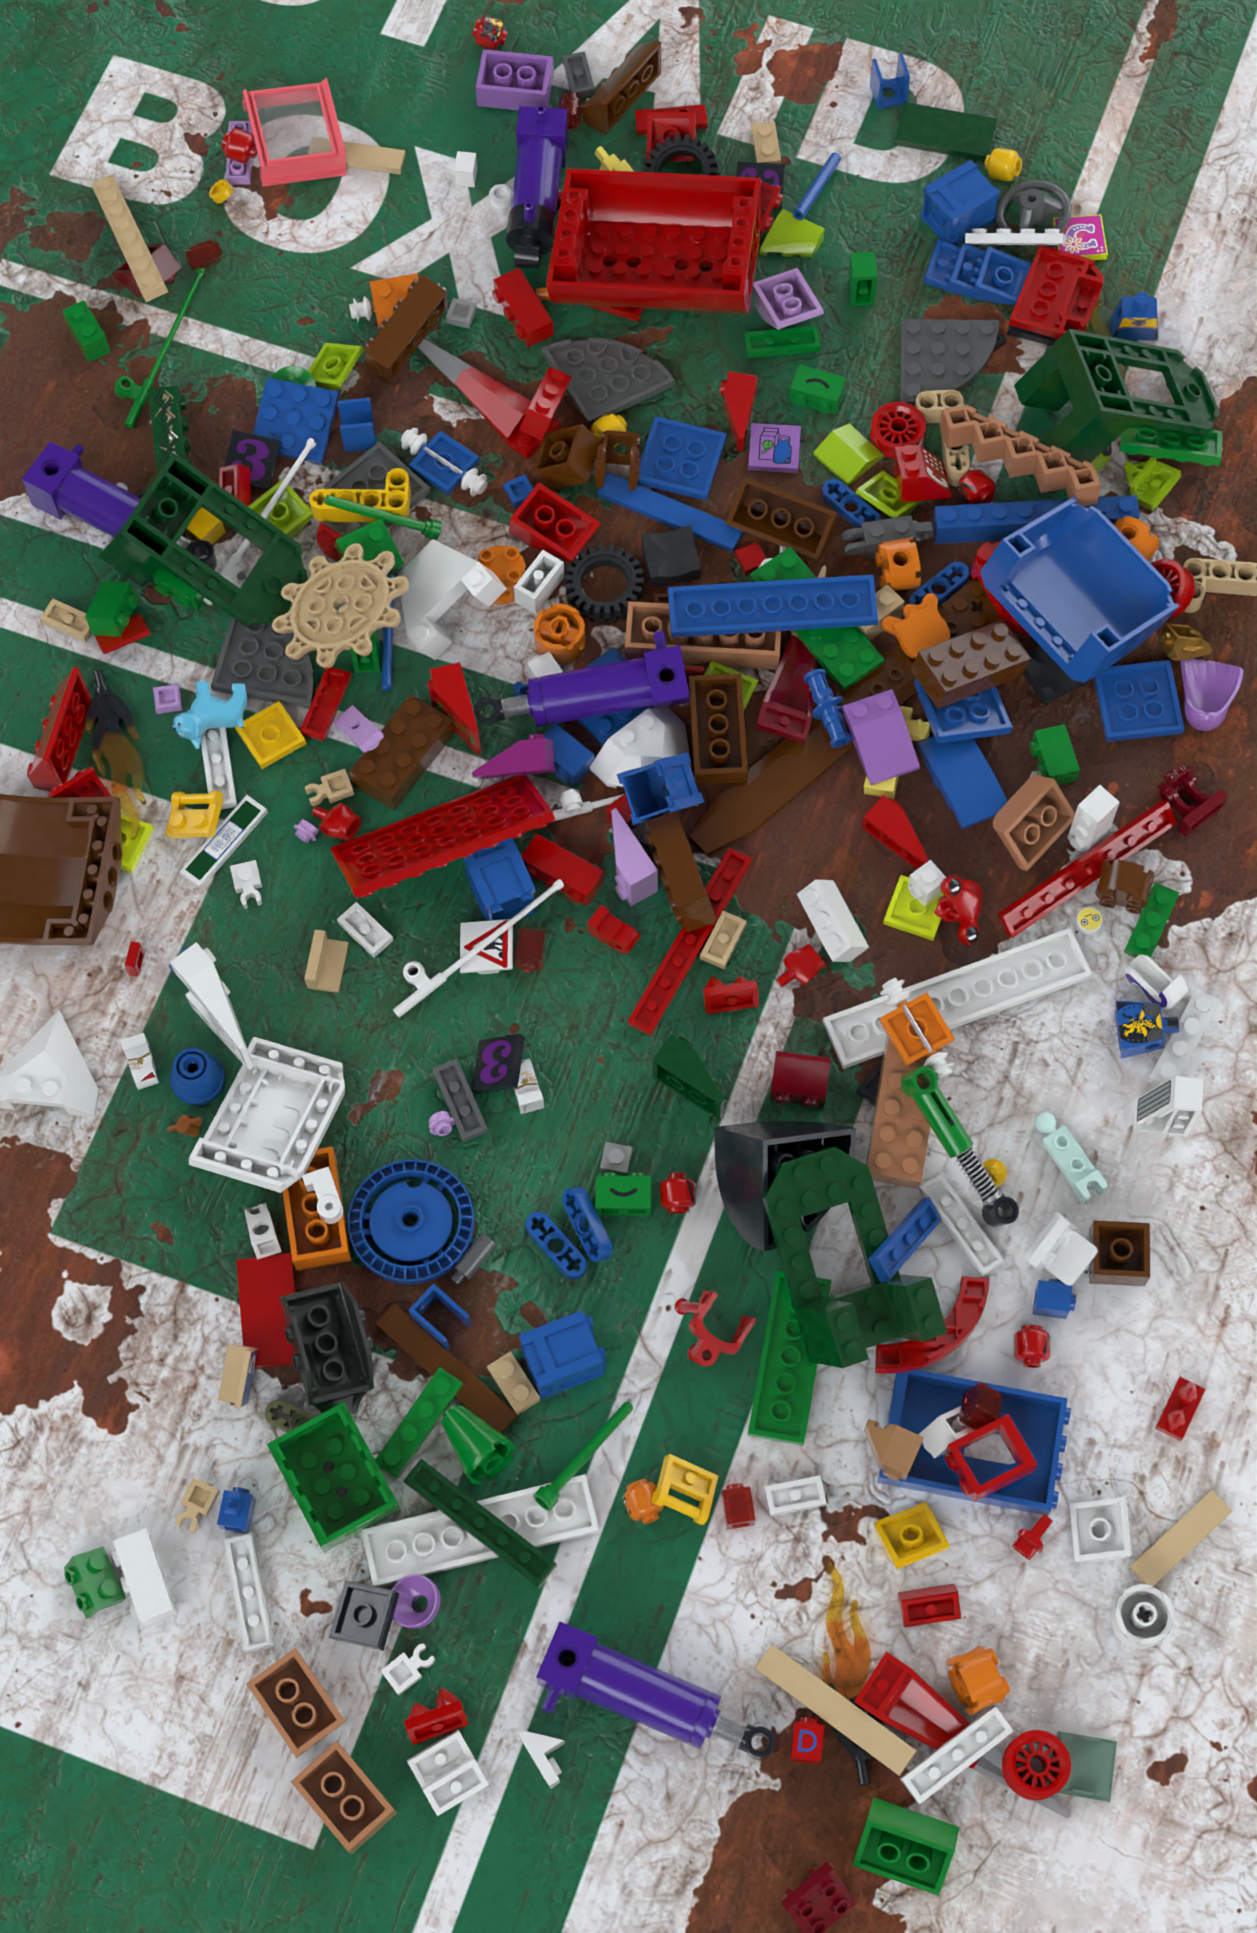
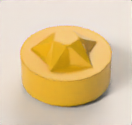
M226 179L219 180L210 189L209 196L215 203H222L230 197L233 186Z
M996 1159L986 1160L983 1162V1168H986V1172L989 1173L988 1176L992 1177L993 1185L1000 1187L1007 1176L1005 1165Z

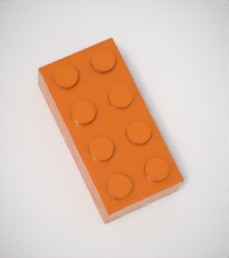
M333 1147L317 1149L305 1174L329 1167L343 1207ZM300 1178L283 1191L292 1262L296 1270L351 1261L344 1207L342 1218L334 1224H328L322 1221L318 1214V1198L315 1190L307 1192L303 1178Z

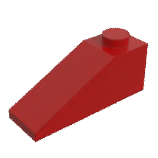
M728 371L727 380H722L720 395L724 396L723 406L737 450L743 452L757 392L758 376Z
M883 795L863 817L862 828L914 868L919 869L929 859L901 805L894 799L889 800Z

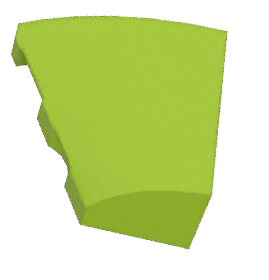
M782 209L770 228L759 254L767 256V252L783 253L782 256L784 257L799 255L812 258L824 240L825 228L805 219L797 220L794 218L793 213Z

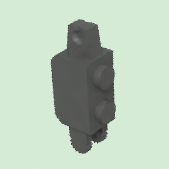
M910 515L865 522L861 524L860 528L846 530L841 535L844 542L861 540V542L845 546V553L847 555L864 554L867 559H875V552H878V544H881V542L913 537V542L919 544L921 540L932 538L933 528L931 522L917 523V521L912 520Z

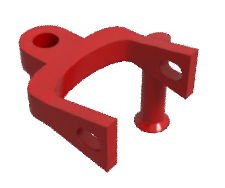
M703 1291L699 1303L688 1302L684 1298L678 1299L675 1303V1310L678 1314L694 1313L689 1323V1328L693 1335L698 1338V1341L688 1349V1358L700 1366H711L714 1364L720 1352L736 1354L757 1321L753 1317L742 1316L733 1340L730 1343L719 1340L703 1324L704 1316L718 1296L717 1293L712 1291Z

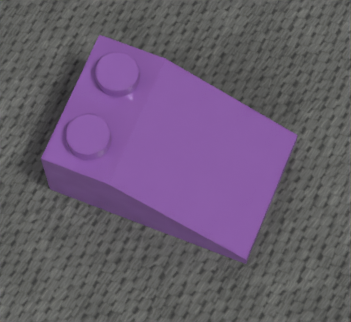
M892 689L843 706L845 725L853 737L852 742L870 785L920 769L902 711Z

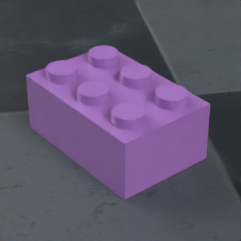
M483 49L476 83L477 106L519 110V106H544L548 108L554 78L553 57Z

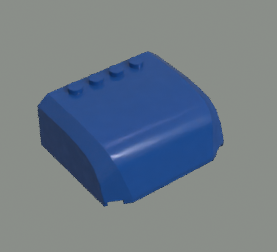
M1072 497L1002 539L981 569V575L986 589L1072 680L1086 683L1140 646L1177 610L1179 605L1174 604L1170 593L1172 589L1168 581L1105 515L1093 506H1090L1089 509L1076 502V497Z

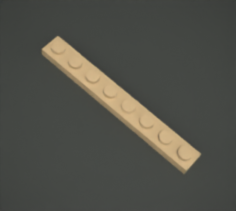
M113 174L102 177L92 183L91 186L145 301L148 302L168 293Z

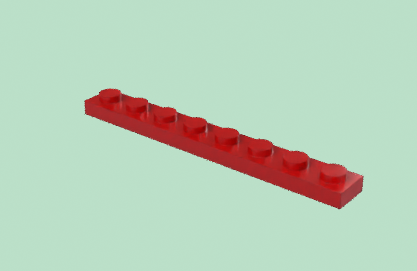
M1161 800L998 913L1006 934L1014 938L1100 878L1104 861L1108 860L1109 864H1112L1113 859L1126 860L1175 826L1177 821L1169 802Z
M730 847L705 888L717 921L722 911H725L752 864V858ZM717 922L688 933L683 925L627 1021L629 1026L649 1036L653 1035Z

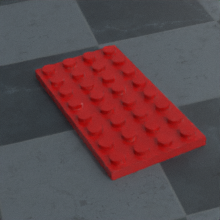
M520 775L469 793L333 846L330 849L356 899L358 897L370 896L374 891L384 887H393L409 877L421 876L425 871L432 868L444 867L450 861L460 857H469L475 851L483 848L495 847L503 840L518 838L524 832L531 829L543 828L549 822L554 821L555 817L553 811L527 775Z

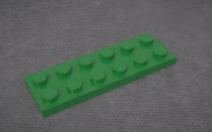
M791 547L756 569L749 577L752 582L816 578ZM857 626L792 630L843 692L884 664L885 659Z
M776 1270L747 1436L804 1446L818 1363L809 1362L784 1272ZM817 1277L822 1298L829 1296L832 1280Z

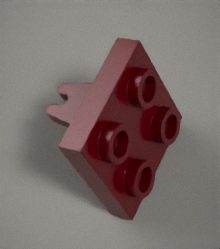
M827 1862L817 1871L813 1868L808 1870L807 1872L810 1877L794 1891L790 1888L785 1891L787 1897L781 1904L801 1933H824L856 1904L834 1869Z

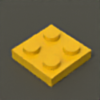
M280 701L244 720L243 728H239L238 725L235 726L237 733L261 769L306 745L305 738Z

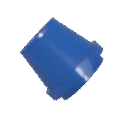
M188 1048L176 1056L170 1074V1084L175 1095L184 1103L204 1105L213 1101L222 1092L225 1084V1072L219 1060L213 1055L198 1048ZM191 1066L198 1067L196 1072H189Z

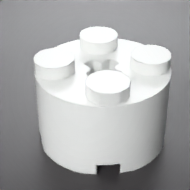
M1148 1584L1134 1585L1125 1590L1115 1601L1111 1610V1625L1114 1633L1125 1646L1136 1649H1147L1160 1643L1170 1632L1175 1619L1174 1607L1170 1598L1164 1592ZM1139 1612L1142 1615L1147 1614L1148 1619L1145 1622L1137 1618Z

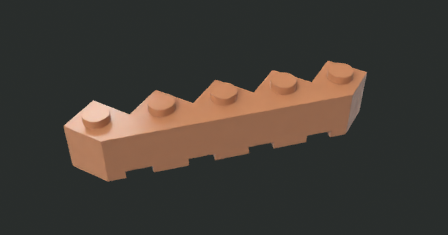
M968 405L943 409L940 429L947 448L972 444L978 463L1003 459L1009 478L1034 473L1041 493L1066 489L1069 499L1076 497V502L1083 506L1097 504L1101 483L1093 464L1085 460L1081 463L1071 458L1070 453L1053 445L1051 448L1039 443L1038 438L1023 431L1018 433L1008 428L1006 423L992 416L986 418L976 413V409Z

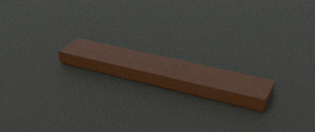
M395 1303L375 1323L384 1334L430 1376L433 1377L440 1367L461 1381L464 1385L455 1398L464 1407L500 1433H503L518 1417L510 1407Z

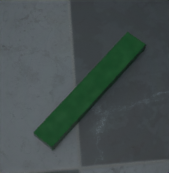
M423 1459L419 1460L403 1482L538 1588L543 1585L556 1568L557 1563Z

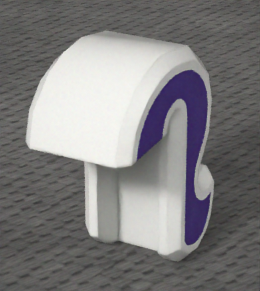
M1138 955L1124 969V976L1132 986L1139 987L1151 1003L1160 1004L1163 1010L1172 1009L1188 992L1187 982L1181 974L1173 981L1147 955Z

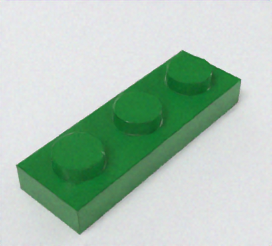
M818 326L744 332L747 358L820 352Z
M1156 882L1154 883L1148 897V905L1141 912L1124 950L1125 954L1135 958L1142 954L1151 958L1180 892Z

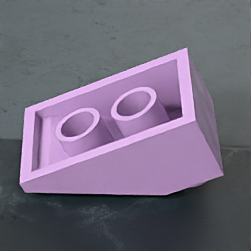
M798 268L753 283L754 301L758 312L765 322L777 330L824 314L821 305Z
M615 808L611 810L616 867L615 880L617 882L615 889L622 900L626 899L630 906H633L658 892V870Z

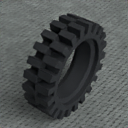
M675 135V140L673 141L670 140V137L665 138L666 144L664 145L661 142L657 143V150L651 149L649 152L651 158H646V168H643V172L661 173L663 166L670 159L680 155L694 157L702 164L703 175L720 176L713 151L709 150L705 142L701 143L699 138L695 137L692 140L690 135H685L684 139H681L680 135Z
M598 544L597 551H594L593 546L587 547V554L583 550L580 551L578 559L575 558L571 562V566L568 565L566 569L565 589L569 605L572 604V607L579 611L583 619L588 615L589 622L592 623L595 622L596 618H599L600 624H605V619L609 618L611 624L616 623V617L618 616L621 621L626 619L628 601L641 602L644 594L643 570L640 568L639 561L637 559L634 560V555L630 552L625 555V549L622 547L619 548L618 552L615 551V545L609 544L608 550H604V544ZM609 566L618 569L625 575L628 587L623 595L616 600L599 602L589 598L583 592L581 582L584 576L594 568Z

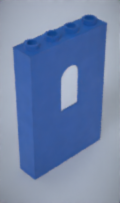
M917 1369L896 1373L887 1426L888 1424L898 1425L918 1435L936 1418L966 1403L970 1405L984 1426L1007 1414L1011 1417L1037 1462L1036 1469L1031 1474L976 1502L1039 1515L1045 1514L1046 1516L1051 1512V1508L1056 1509L1059 1492L1054 1491L1055 1481H1060L1063 1469V1464L1058 1463L1059 1453L1065 1452L1067 1436L1062 1435L1064 1424L1068 1425L1070 1420L1071 1408L1066 1407L1068 1398ZM923 1443L920 1446L906 1481L899 1479V1481L892 1480L883 1475V1470H879L877 1483L973 1501L970 1496L966 1497L959 1485L961 1479L956 1470L951 1471L944 1458L947 1454L945 1453L934 1459L931 1453L924 1448ZM964 1449L960 1450L979 1486L1017 1467L1016 1463L1003 1464L964 1456Z

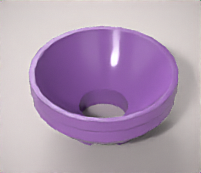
M419 1574L405 1576L395 1584L392 1590L400 1594L393 1619L406 1628L416 1629L428 1625L436 1617L440 1607L441 1597L437 1586L429 1578ZM425 1596L428 1601L425 1611L417 1613L415 1611V1602L419 1597Z

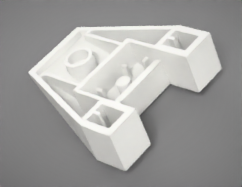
M434 539L397 574L398 576H405L409 581L408 592L401 595L406 633L422 653L434 660L453 643L436 621L467 590L475 598L490 606L507 589L495 573L480 562Z
M196 942L170 961V964L175 974L190 990L185 994L190 1006L247 1069L251 1070L253 1064L228 997L230 991L221 981L214 965L216 958L207 947L203 950Z

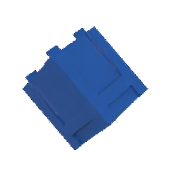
M972 160L924 187L923 191L925 196L923 210L920 213L921 219L932 228L941 240L955 246L964 241L966 233H972V229H984L995 223V214L997 213L996 203L999 199L1000 189H996L995 186L989 183L978 170L979 165H975Z
M688 752L654 761L653 764L617 774L619 783L623 784L632 812L630 817L633 825L704 803L702 794L698 793L689 765L691 760Z
M513 838L503 840L495 847L475 851L473 855L463 858L467 869L464 870L465 876L485 921L511 919L535 900L533 893H536L534 884ZM537 906L529 913H527L524 917L534 914V910H537Z
M582 1310L519 1335L521 1350L541 1400L604 1376L603 1368L607 1367L604 1357L607 1356L603 1346H596L593 1338L595 1334L592 1329L594 1324L591 1316H584Z

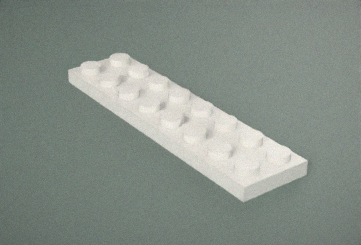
M586 1474L571 1478L559 1492L558 1503L551 1511L542 1508L533 1498L536 1491L541 1486L545 1487L547 1484L477 1501L536 1548L599 1532ZM440 1511L361 1530L374 1587L397 1583L403 1577L411 1574L426 1576L498 1558L497 1555Z

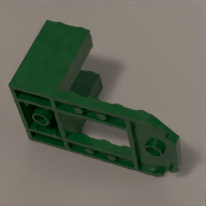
M1068 329L1014 384L1018 399L1023 406L1059 411L1069 400L1071 401L1074 410L1040 443L1050 448L1053 445L1071 454V458L1081 463L1084 460L1091 463L1132 423L1205 436L1212 429L1214 420L1220 414L1204 373L1197 366L1192 369L1183 361L1185 356L1179 350ZM1118 364L1162 372L1174 404L1131 397Z
M175 453L152 476L139 495L141 499L98 555L99 558L139 586L161 566L244 626L272 623L277 617L286 614L292 602L283 599L281 596L282 588L289 583L302 584L308 580L307 571L304 569L302 562L301 545ZM200 507L264 551L240 588L177 544V541Z
M830 1147L780 1163L775 1173L776 1176L762 1199L809 1362L845 1368L869 1360L866 1348L896 1338L922 1342L948 1333L932 1277L899 1274L898 1270L889 1282L881 1283L868 1260L888 1237L869 1166L836 1147ZM848 1203L870 1282L822 1298L800 1217Z

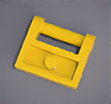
M219 790L210 791L205 794L174 792L171 796L172 808L165 834L170 838L214 837L223 804L222 792ZM186 804H209L208 809L184 810Z
M669 1454L664 1457L657 1489L654 1491L651 1501L659 1507L667 1506L693 1518L695 1523L704 1525L710 1514L718 1475ZM671 1488L699 1501L698 1508L668 1495L669 1489Z

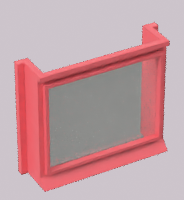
M327 78L320 83L248 92L246 89L243 90L242 104L244 111L248 112L260 162L262 187L347 176L346 150Z

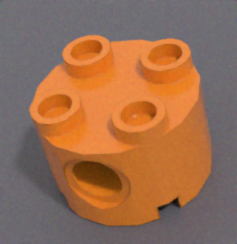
M1124 516L1122 520L1118 518L1113 525L1149 562L1160 545L1157 535L1154 534L1152 537L1149 533L1151 528L1139 519L1130 516Z
M913 537L884 541L878 544L875 560L877 567L882 568L883 576H880L881 589L887 584L894 591L919 588L921 577L916 578V575L921 571L920 561Z
M498 545L481 550L477 561L494 572L507 588L493 604L505 605L514 602V586L526 572L523 556L514 546Z
M567 604L550 605L551 608L541 610L534 620L533 630L538 655H543L550 652L557 663L571 664L575 662L585 647L584 620H582L580 613L575 608Z
M979 1645L963 1655H955L946 1661V1666H952V1670L947 1671L952 1689L961 1705L967 1703L969 1706L965 1710L969 1715L976 1714L992 1704L1002 1703L1005 1700V1695L1010 1693L1007 1680L1004 1676L1000 1677L997 1670L998 1659L992 1648L986 1650L983 1646Z

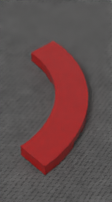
M961 1276L959 1295L951 1313L944 1319L948 1333L922 1342L908 1340L899 1343L876 1345L875 1374H893L920 1369L945 1358L966 1341L980 1321L988 1296L989 1278Z

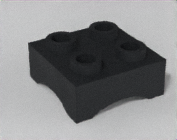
M691 526L681 527L665 533L641 534L642 549L651 588L701 579V567Z
M1042 647L1027 652L1031 659L1023 675L1043 705L1088 683V681L1084 683L1072 680Z

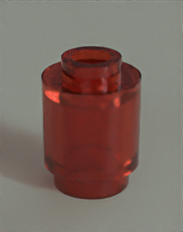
M566 92L559 99L558 109H567L568 130H572L581 124L582 101L578 94Z
M211 238L189 247V250L185 252L186 259L192 270L206 268L220 262L219 256L223 255L218 242H213Z

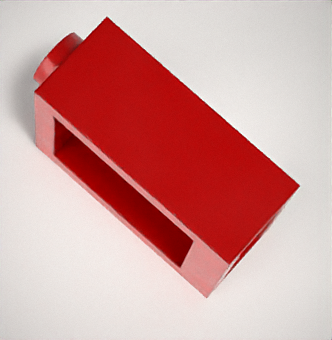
M1009 1414L948 1444L945 1451L947 1455L944 1456L950 1470H956L960 1477L959 1485L966 1497L970 1496L973 1502L1031 1474L1037 1466V1462ZM998 1431L1017 1467L979 1486L960 1450Z

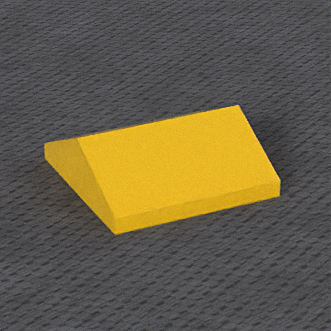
M926 1501L873 1522L885 1553L896 1570L950 1548Z

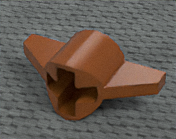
M182 1115L178 1118L175 1125L167 1127V1131L197 1137L203 1118Z

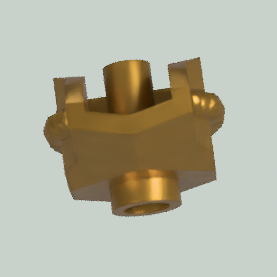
M1165 623L1160 636V645L1168 658L1181 661L1211 654L1210 644L1204 641L1199 632L1188 625Z

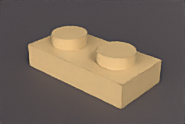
M775 121L751 124L756 163L781 164Z
M55 599L51 600L40 617L42 624L84 643L87 642L92 634L85 618L86 613Z
M722 911L700 955V959L725 969L747 925V921Z
M511 1351L487 1366L489 1373L517 1415L541 1401Z

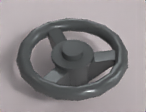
M1043 180L1027 181L1015 185L1003 195L997 205L995 218L999 229H1011L1005 220V210L1009 202L1014 200L1021 206L1019 211L1021 221L1018 233H1020L1021 229H1031L1032 226L1042 224L1047 219L1049 213H1062L1060 221L1052 228L1060 229V233H1062L1071 219L1072 204L1068 195L1056 184ZM1040 190L1052 193L1059 199V201L1044 195L1043 192Z

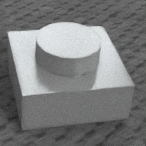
M453 298L446 316V323L470 329L477 310L476 303Z
M605 1142L600 1171L614 1172L627 1176L632 1147Z

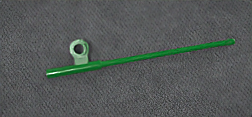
M202 267L198 269L193 284L166 341L142 387L135 384L127 376H121L115 382L114 391L120 398H130L135 401L124 423V426L129 429H133L149 396L148 389H152L154 385L153 380L195 290L204 275L205 269ZM125 383L128 384L127 388L123 387Z

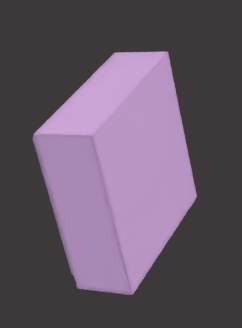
M179 684L153 687L157 714L182 711Z

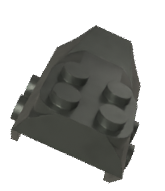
M344 1281L279 1297L287 1327L284 1328L285 1337L288 1344L292 1343L295 1353L292 1354L293 1366L296 1371H300L308 1404L315 1406L321 1413L342 1402L345 1403L350 1413L358 1411L359 1404L366 1392L374 1389L371 1355L373 1343L369 1335L366 1336L363 1325L366 1324L362 1308L358 1309L357 1302Z

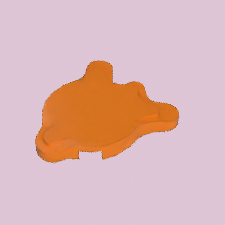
M930 593L924 596L920 605L907 604L902 610L905 616L904 619L887 616L881 622L882 629L893 634L899 640L901 648L911 659L916 658L919 651L950 640V630L938 612V599L935 594Z

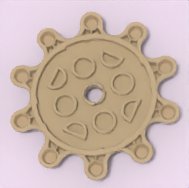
M355 543L348 546L343 558L337 563L327 562L324 556L314 557L309 562L311 576L305 583H289L285 585L281 590V596L283 599L292 602V607L288 613L274 619L272 629L279 634L294 632L293 640L285 649L286 655L289 658L298 660L309 651L317 650L316 662L323 668L332 667L337 656L343 650L353 648L361 656L369 655L372 652L371 635L379 628H395L400 624V613L398 610L390 608V604L395 598L407 593L409 590V581L405 576L387 577L388 572L395 564L392 552L384 551L375 559L364 561L363 548L360 544ZM343 603H347L343 608L339 609V612L337 611V608L341 607Z

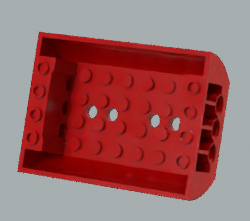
M567 168L546 282L551 302L554 304L749 314L761 231V178ZM610 261L615 262L613 266L608 267L604 265ZM631 263L640 264L635 268H631L628 266ZM680 264L689 265L685 270L676 269ZM706 266L712 268L710 271L706 272L700 270L701 268Z

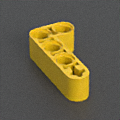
M395 468L387 473L385 490L317 489L309 497L313 517L318 521L375 522L378 519L325 505V497L331 495L366 506L376 505L373 508L408 517L410 513L411 489L408 473L401 468Z

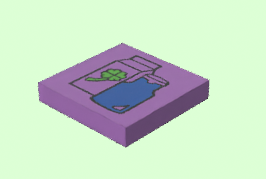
M751 423L748 470L798 473L801 426Z

